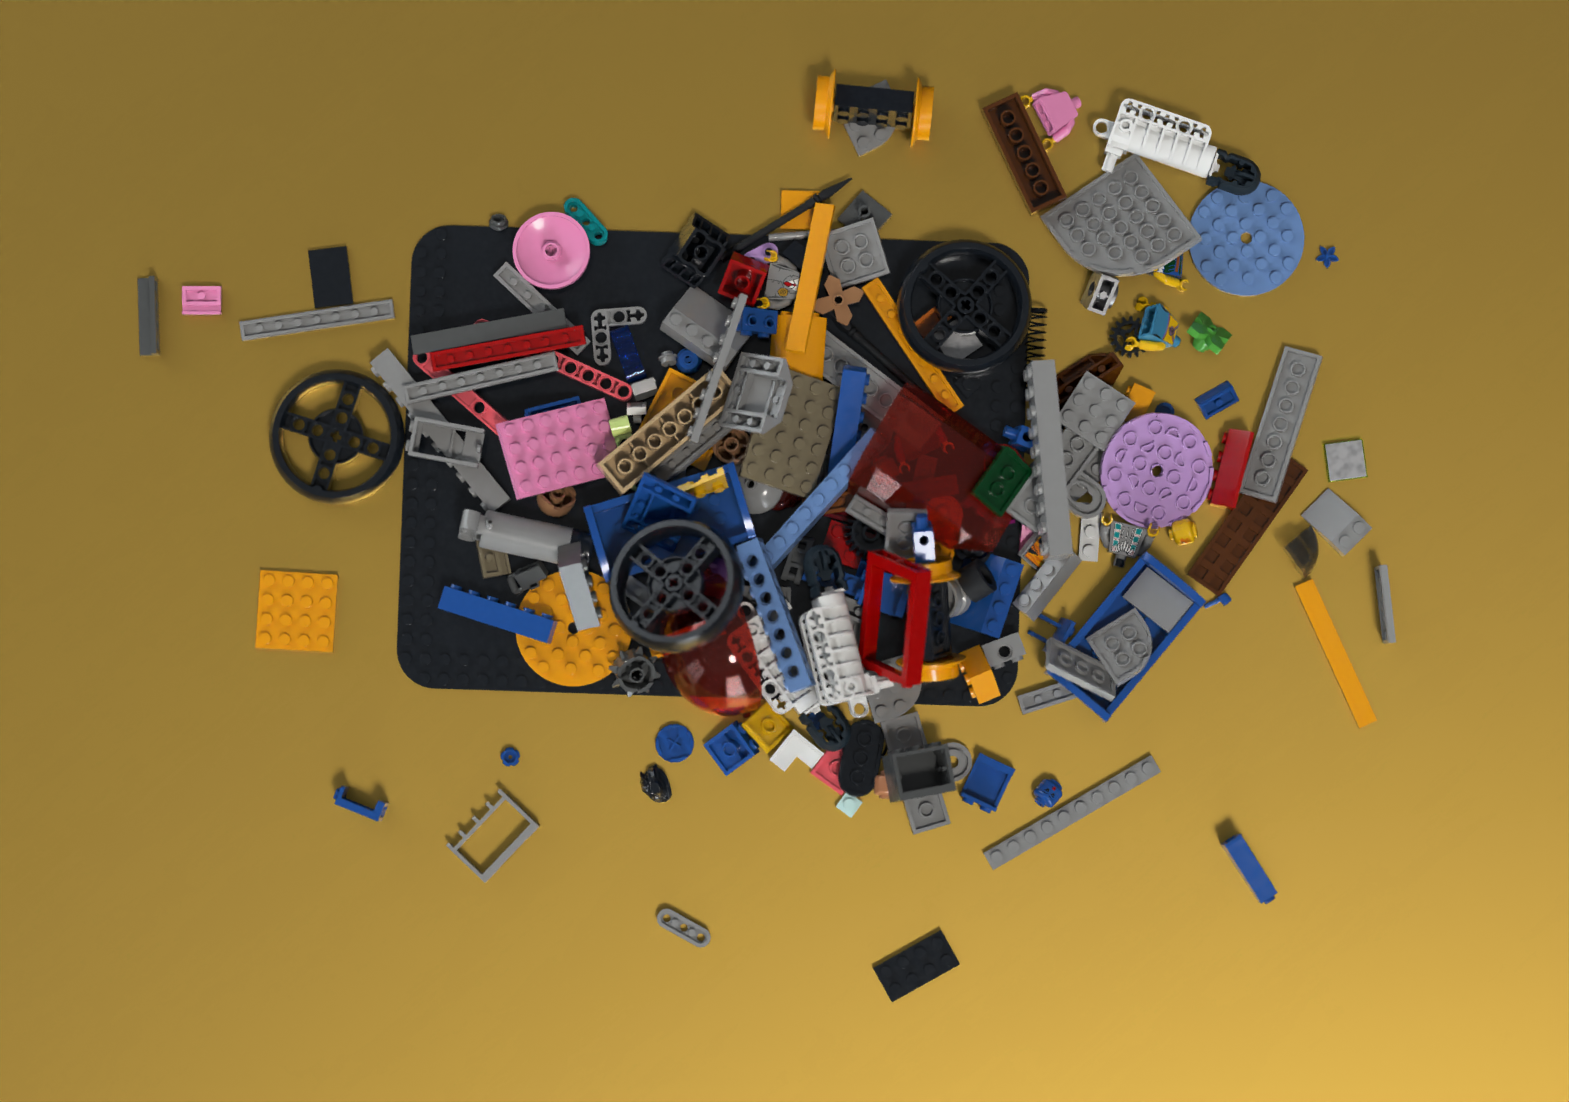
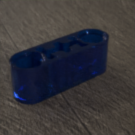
M628 325L609 331L628 384L647 378Z

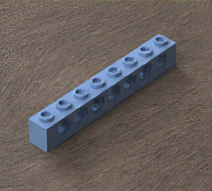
M755 538L737 545L738 551L736 552L744 567V577L747 581L749 580L751 586L749 588L750 594L753 599H756L758 605L756 610L758 615L763 618V629L765 634L770 637V648L773 654L776 653L778 659L776 664L779 671L783 672L785 678L783 683L786 690H789L790 693H796L816 685L763 539ZM753 556H756L758 559L755 566L751 565V558ZM760 574L764 576V582L761 585L757 581ZM767 592L771 595V600L768 603L764 600V595ZM773 611H776L778 613V618L776 621H773L771 619V613ZM780 629H783L785 636L780 640L777 634ZM787 647H789L792 652L789 658H787L784 655V651ZM793 666L798 668L796 676H793L791 673Z

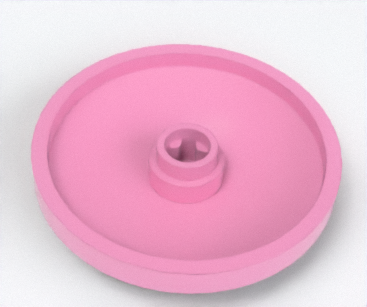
M544 212L531 217L519 228L513 242V259L519 273L530 284L548 290L561 289L577 281L586 270L590 260V242L583 227L572 217L559 212Z

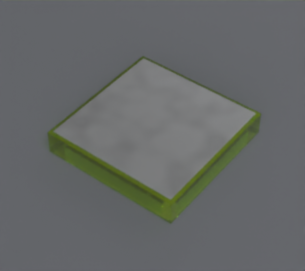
M1362 439L1323 444L1328 483L1368 477Z

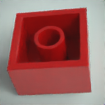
M733 251L718 293L732 299L734 296L738 297L740 293L748 295L745 304L754 307L770 265Z

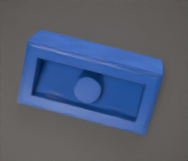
M1229 381L1221 383L1194 399L1205 419L1212 417L1239 401Z

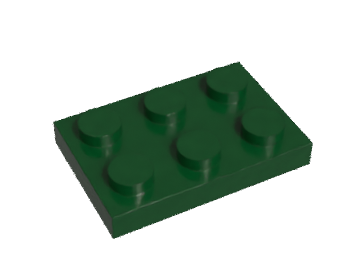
M1003 446L970 493L994 514L1002 517L1032 474V468L1007 446Z

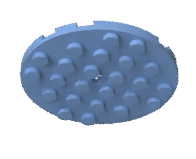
M1260 182L1255 191L1243 196L1216 188L1201 201L1191 218L1190 223L1202 237L1201 242L1189 249L1192 262L1200 275L1210 285L1227 294L1248 297L1270 292L1283 284L1291 276L1301 259L1304 248V228L1300 215L1293 203L1282 192L1268 184ZM1244 233L1251 236V242L1248 244L1241 241V235Z

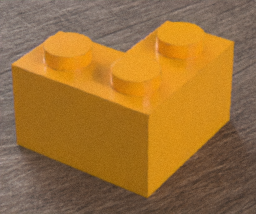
M980 645L958 653L966 656V660L959 664V669L961 673H966L963 676L967 685H971L968 690L972 699L976 697L978 703L981 704L1000 696L993 672Z

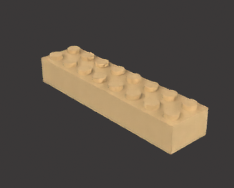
M723 371L704 426L724 409L732 381ZM708 372L596 465L620 495L642 478L644 472L649 473L689 439L687 432L690 425L694 426L696 419L693 418L696 407L700 408L702 400L699 397L702 389L707 388L708 382L705 380Z

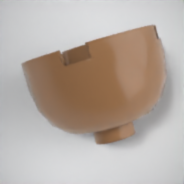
M733 429L712 446L714 454L725 464L734 462L735 466L742 464L750 436L746 431Z
M571 486L539 494L536 497L538 507L542 512L551 517L564 516L571 511L575 504L576 491Z

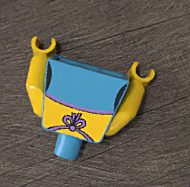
M1139 297L1138 303L1134 307L1137 311L1145 309L1138 334L1140 342L1135 337H1128L1125 342H1130L1132 345H1126L1124 349L1132 351L1135 347H1139L1140 350L1162 351L1167 347H1177L1181 342V339L1176 335L1179 324L1171 315L1168 307L1160 303H1148L1146 297Z

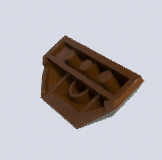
M1115 353L1088 354L1058 373L1056 378L1059 408L1064 406L1086 371L1112 387L1124 367Z

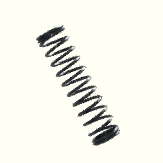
M1032 308V313H1034L1032 316L1035 317H1031V319L1048 318L1047 316L1035 315L1046 314L1048 309ZM1031 321V323L1035 325H1030L1029 327L1047 326V324L1036 323ZM1029 329L1033 333H1028L1026 337L1034 340L1027 341L1025 344L1035 348L1025 350L1026 353L1033 355L1025 357L1026 361H1032L1027 358L1045 357L1043 354L1031 353L1028 350L1046 349V347L1027 344L1030 342L1047 341L1046 339L1028 336L1032 334H1046L1047 332Z

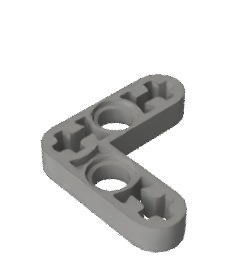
M636 306L599 309L592 313L594 360L598 365L606 366L611 362L609 327L643 324L647 320V313L644 308ZM638 310L641 314H644L640 321L632 317L630 318L631 322H627L628 315L626 311H630V315H635ZM616 312H622L625 315V319L620 323L614 320ZM599 313H601L602 317H605V320H602V327L606 326V330H595V327L599 328V324L594 318L598 317ZM598 333L606 334L607 340L604 343L596 341ZM608 345V349L604 348V353L608 355V358L605 359V362H601L600 359H597V356L601 355L600 349L596 350V346L604 347Z

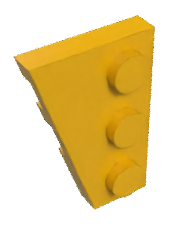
M723 467L716 469L717 473L712 476L708 474L701 476V479L696 483L689 481L677 486V488L698 499L712 492L720 493L729 487Z

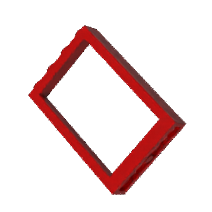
M884 549L868 551L859 654L862 665L865 667V670L874 671L878 676L887 677L889 681L897 682L904 688H912L913 685L921 684L932 570ZM884 570L911 581L902 671L876 659Z

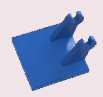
M1042 614L1038 616L1057 628L1052 637L1064 644L1067 638L1074 633L1076 622L1061 617L1057 623ZM1029 630V635L1045 643L1042 651L1046 653L1047 639Z

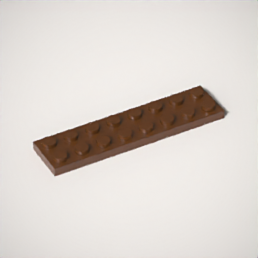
M1292 458L1290 459L1277 503L1243 494L1237 502L1236 508L1230 512L1187 575L1219 597L1308 470Z

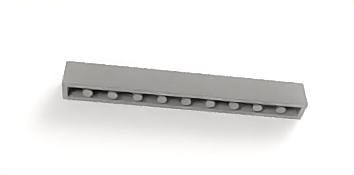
M388 348L370 362L373 366L370 370L377 378L379 376L385 381L383 386L389 393L393 391L396 394V402L401 408L405 406L409 410L407 415L411 420L414 421L415 416L448 422L431 400L410 405L406 404L403 385L416 382ZM423 424L422 434L426 438L430 436L434 441L431 443L438 453L442 451L446 456L445 458H448L447 452L449 451L453 429ZM455 432L451 459L461 460L464 441L457 432ZM481 462L478 469L447 463L450 468L452 466L458 471L456 476L462 483L466 481L469 484L468 490L473 497L476 498L478 496L482 500L480 505L485 511L497 512L511 500Z

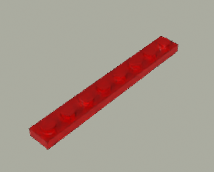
M579 325L430 352L433 372L580 346L587 343L584 326Z

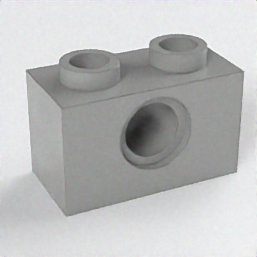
M1018 632L981 646L990 667H994V670L1004 667V662L1012 660V663L1022 660V655L1026 654ZM1000 647H1008L1010 653L1007 657L1000 656Z

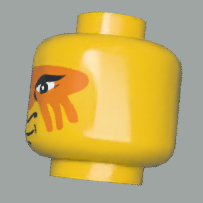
M1189 518L1174 521L1171 525L1172 529H1168L1170 540H1174L1178 546L1193 543L1195 537H1198L1196 523L1192 522Z

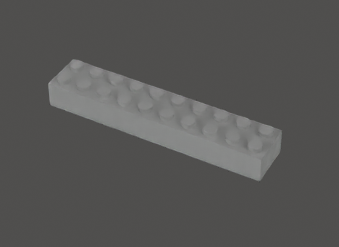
M1055 359L1031 361L1026 366V370H1023L1024 382L1027 381L1025 399L1029 401L1027 419L1031 421V428L1028 429L1029 439H1032L1033 447L1030 448V455L1035 463V466L1032 467V476L1036 478L1037 485L1034 486L1035 498L1038 497L1036 516L1040 517V524L1037 526L1038 536L1042 538L1039 552L1040 556H1043V560L1067 559L1073 555Z

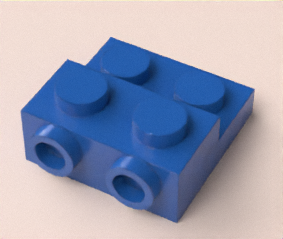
M737 720L704 744V747L725 776L760 752L758 750L759 745L753 738L750 739L746 730L741 726L742 722L739 723Z

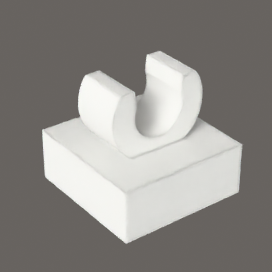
M627 403V415H633L634 423H641V415L647 414V403Z

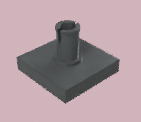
M862 190L839 216L838 222L843 226H848L874 217L878 231H880L892 217V214Z

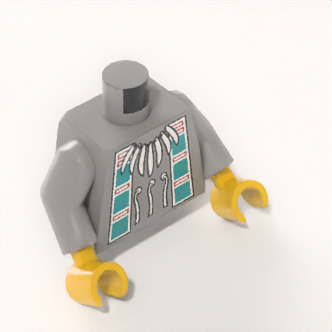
M1104 512L1101 513L1100 537L1107 552L1115 554L1114 566L1124 568L1127 557L1134 559L1136 556H1141L1150 548L1155 536L1159 534L1160 526H1158L1157 530H1152L1153 523L1149 524L1147 530L1113 521L1112 513H1110L1109 518H1104Z

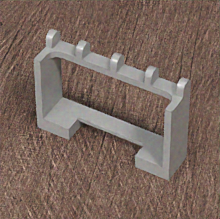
M501 789L497 792L502 798L494 806L488 801L485 803L490 809L485 816L479 820L474 815L472 819L477 824L467 834L462 830L458 832L463 839L455 847L449 842L446 844L484 883L540 827L532 817ZM507 800L530 825L482 873L458 849Z

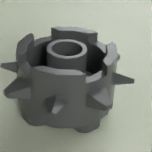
M642 646L625 652L621 650L613 665L608 668L614 673L616 678L612 687L621 686L626 691L627 697H631L634 692H650L649 688L653 685V680L661 675L656 672L653 665L657 656L648 657L643 652Z

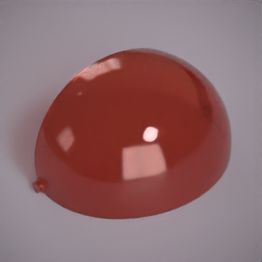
M707 569L704 571V597L716 607H719L725 595L727 581L721 575L712 572L711 569ZM690 594L687 597V601L692 600L694 594ZM704 606L701 609V612H706L708 610V606ZM741 606L728 628L709 644L683 653L661 652L665 670L672 684L696 708L717 716L743 715V718L750 717L751 712L758 710L762 696L760 668L753 638ZM692 610L677 615L668 613L661 622L660 635L676 636L685 634L700 627L705 621Z

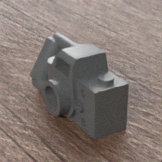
M541 560L517 569L514 573L507 576L511 592L518 594L529 588L533 590L539 587L540 580L547 578L548 570Z

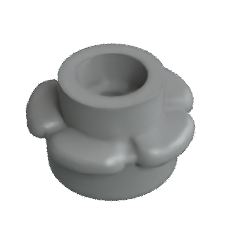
M673 351L662 352L659 357L661 365L664 367L675 365L677 363V354H673Z

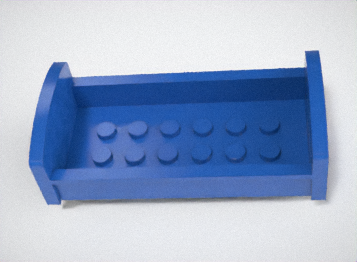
M734 462L727 463L721 467H723L729 488H725L720 493L712 492L706 494L703 498H699L690 519L703 522L715 528L733 545L755 539L756 534ZM721 467L667 483L675 487L689 481L696 483L701 479V476L705 474L712 476L717 473L716 469ZM636 492L583 507L607 584L609 583L611 570L617 555L626 542L635 535L622 528L621 525ZM682 536L674 553L657 545H653L648 550L661 561L669 557L685 558L699 542L700 538ZM648 559L645 562V566L649 565L652 559ZM635 564L629 576L644 572V570Z
M1147 551L1138 558V561L1068 644V646L1100 661L1086 641V638L1135 608L1123 596L1148 567L1190 599L1193 605L1169 634L1137 609L1146 622L1152 637V653L1144 669L1119 687L1116 686V695L1112 701L1100 697L1047 669L1044 671L1046 675L1049 674L1100 716L1102 722L1109 720L1114 711L1177 635L1207 602Z

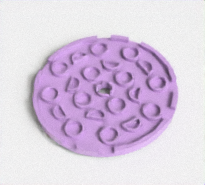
M1156 412L1135 417L1122 425L1114 433L1102 454L1099 474L1100 484L1106 494V501L1120 517L1143 528H1148L1149 524L1153 523L1151 529H1158V526L1160 528L1171 527L1174 521L1185 519L1198 510L1211 488L1214 468L1210 446L1198 428L1179 416ZM1155 466H1160V474L1154 476L1152 473V468H1154Z

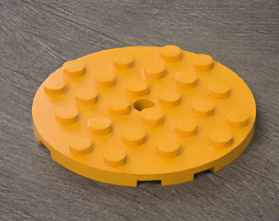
M559 572L540 580V586L533 590L530 589L519 607L520 610H523L524 607L535 610L534 614L539 616L542 613L553 616L552 620L557 621L551 644L516 633L519 650L527 664L538 675L555 684L584 686L602 680L612 673L608 669L609 666L613 665L621 650L624 652L628 650L631 642V637L622 629L613 613L609 598V583L607 584L603 577L589 572V575L592 576L593 591L597 593V606L601 607L603 618H600L599 627L580 630L576 634L569 632L568 627L574 622V618Z

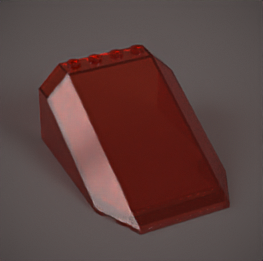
M907 381L859 458L849 479L847 492L860 496L886 513L888 508L927 509L928 521H931L933 527L934 541L952 550L966 549L969 551L993 552L1013 518L1006 511L1002 517H998L970 493L1002 446L925 390Z

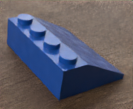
M985 553L983 556L979 557L978 559L985 557V556L987 555V553ZM991 554L984 564L992 573L997 590L978 602L971 600L968 610L962 615L950 618V623L999 639L1024 564ZM969 558L964 559L961 568L972 562V560Z

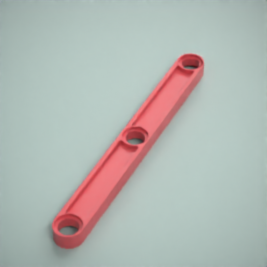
M425 353L427 360L424 363H420L418 355L413 354L414 363L432 379L455 374L450 369L433 372L430 353ZM474 390L451 395L497 436L496 424L509 421ZM478 402L484 404V411L482 413L475 411V405Z

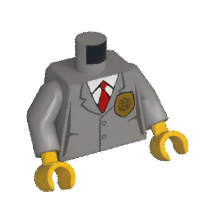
M766 250L771 254V257H764V260L773 263H770L765 295L764 297L757 298V300L762 301L763 305L757 306V308L780 310L791 305L792 301H795L800 272L787 258L778 255L773 250Z

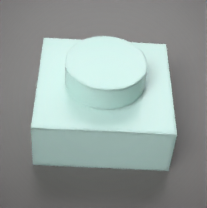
M845 793L835 807L852 818L863 802Z

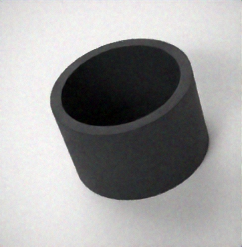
M975 559L957 570V572L961 573V576L957 578L965 594L973 602H978L997 590L992 573L980 559Z

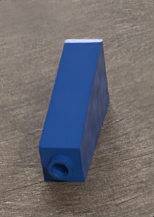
M1235 834L1220 845L1258 902L1268 904L1274 900V895L1277 894V891L1242 835Z

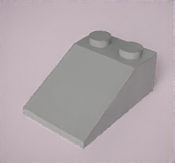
M1329 488L1301 515L1341 556H1345L1372 529L1357 512Z

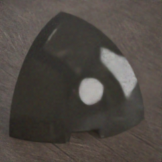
M1311 525L1282 548L1296 565L1294 568L1303 579L1307 578L1312 572L1319 555L1318 539Z

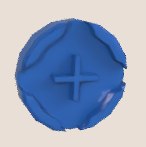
M670 724L663 727L655 740L658 754L669 762H681L687 759L694 748V738L691 732L679 724Z

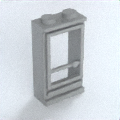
M415 416L414 421L411 420L409 432H412L411 440L407 439L405 451H408V455L478 469L486 430ZM423 424L453 429L449 451L447 452L448 458L418 453ZM456 430L466 432L461 460L451 459Z

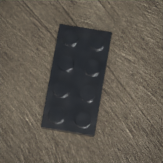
M939 930L873 967L891 1002H894L960 965L942 931Z

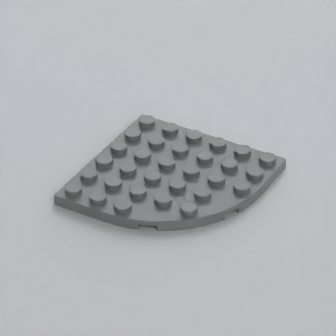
M1136 154L1131 155L1116 165L1112 173H1104L1040 216L1042 222L1060 246L1074 261L1091 271L1102 272L1110 276L1126 277L1152 272L1168 264L1202 241V237L1139 155Z

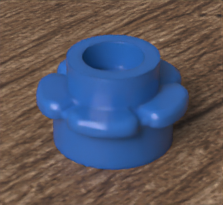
M506 748L501 753V759L505 766H515L518 764L520 754L514 748Z

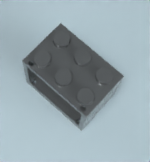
M941 741L924 744V748L922 745L905 748L906 752H904V748L887 751V755L882 756L890 803L956 791L948 744L941 745Z

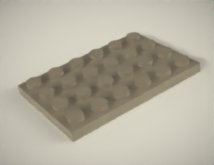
M789 370L793 386L782 421L764 434L751 432L738 476L807 499L816 488L835 424L840 387Z

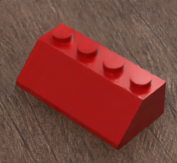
M1229 428L1227 433H1223L1221 443L1224 446L1223 450L1219 451L1216 462L1219 463L1218 470L1214 469L1212 480L1215 481L1213 489L1210 488L1207 495V500H1210L1209 505L1227 510L1236 508L1254 432Z

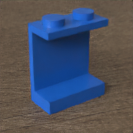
M865 569L860 580L864 581L862 589L858 588L855 599L858 600L857 605L863 606ZM884 572L880 612L902 619L908 601L906 593L907 584L891 582L890 577L893 575Z

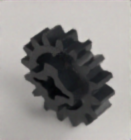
M1130 316L1128 321H1126L1122 317V323L1116 321L1115 325L1117 328L1112 327L1110 329L1114 333L1109 335V338L1113 339L1110 346H1116L1115 353L1121 351L1120 357L1127 354L1128 359H1130L1132 354H1134L1137 358L1139 351L1143 354L1146 351L1140 350L1139 347L1132 351H1127L1124 347L1127 344L1125 341L1128 338L1125 335H1129L1132 330H1134L1133 337L1140 342L1137 332L1138 328L1140 329L1141 327L1139 323L1140 318L1133 321V317ZM1125 325H1132L1130 329H1120ZM1117 336L1121 338L1123 342L1122 346L1119 344Z

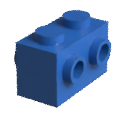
M744 307L736 332H740L741 336L758 334V338H769V335L777 334L778 311Z

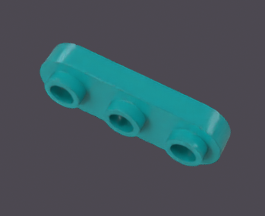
M577 198L568 199L564 204L565 214L575 219L583 227L589 241L593 245L601 246L605 244L608 240L607 229L581 200ZM576 208L577 211L572 212L571 209ZM587 221L589 224L583 225V222ZM596 235L602 236L600 239L595 238Z

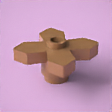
M829 275L824 284L829 296L817 299L814 311L822 315L834 311L837 322L848 326L853 316L848 305L859 303L864 291L855 286L842 291L840 279ZM835 298H842V302L839 304L836 303Z

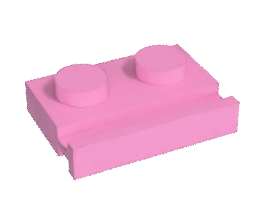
M182 286L183 315H222L221 286Z

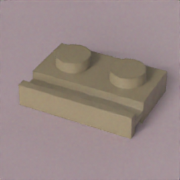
M475 541L483 579L511 574L507 553L480 548L479 541Z

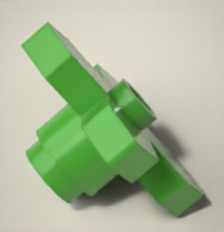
M1203 312L1197 316L1187 330V333L1194 337L1192 345L1196 350L1205 352L1210 349L1217 355L1232 336L1224 328L1213 325L1211 318Z

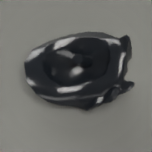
M657 764L650 766L645 774L640 772L642 791L650 799L658 803H665L670 800L672 792L669 780L663 770L657 767Z

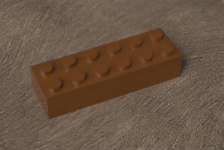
M1018 92L982 108L981 112L1030 216L1066 200L1065 191Z

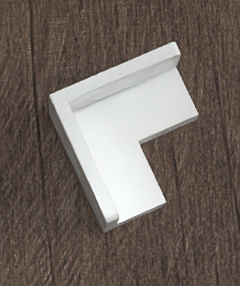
M793 729L769 760L785 772L796 757L810 768H813L824 753Z

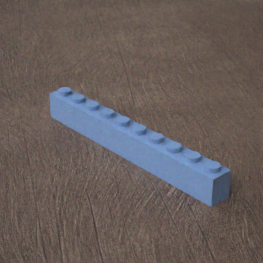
M870 428L766 543L765 547L773 569L782 562L889 443L876 428ZM756 556L751 560L752 566H755L758 562ZM760 574L757 578V581L760 585L764 581V576L762 574Z

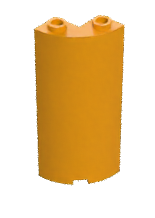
M781 311L777 318V334L771 335L770 356L787 359L789 370L823 381L827 318L819 317V313L813 314L805 354L788 352L785 348L792 312Z

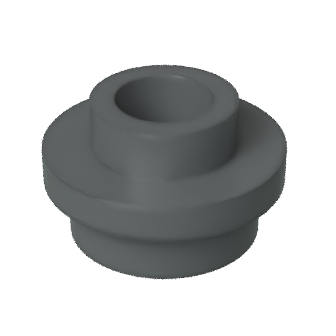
M495 214L491 217L489 226L495 231H502L508 227V220L503 214Z

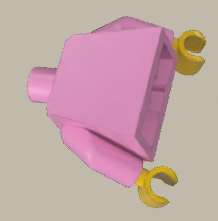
M1049 88L1035 92L1031 97L1027 95L1021 97L1022 101L1025 99L1029 100V103L1024 105V107L1029 108L1033 105L1048 136L1052 135V138H1046L1042 141V144L1047 140L1051 142V146L1046 150L1052 149L1053 143H1058L1070 134L1075 125L1074 119L1078 116L1076 109L1082 106L1081 100L1078 97L1070 99L1067 92H1059Z

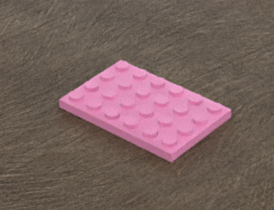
M605 398L496 424L517 500L606 478L596 465L614 451L617 445L609 425L610 415Z

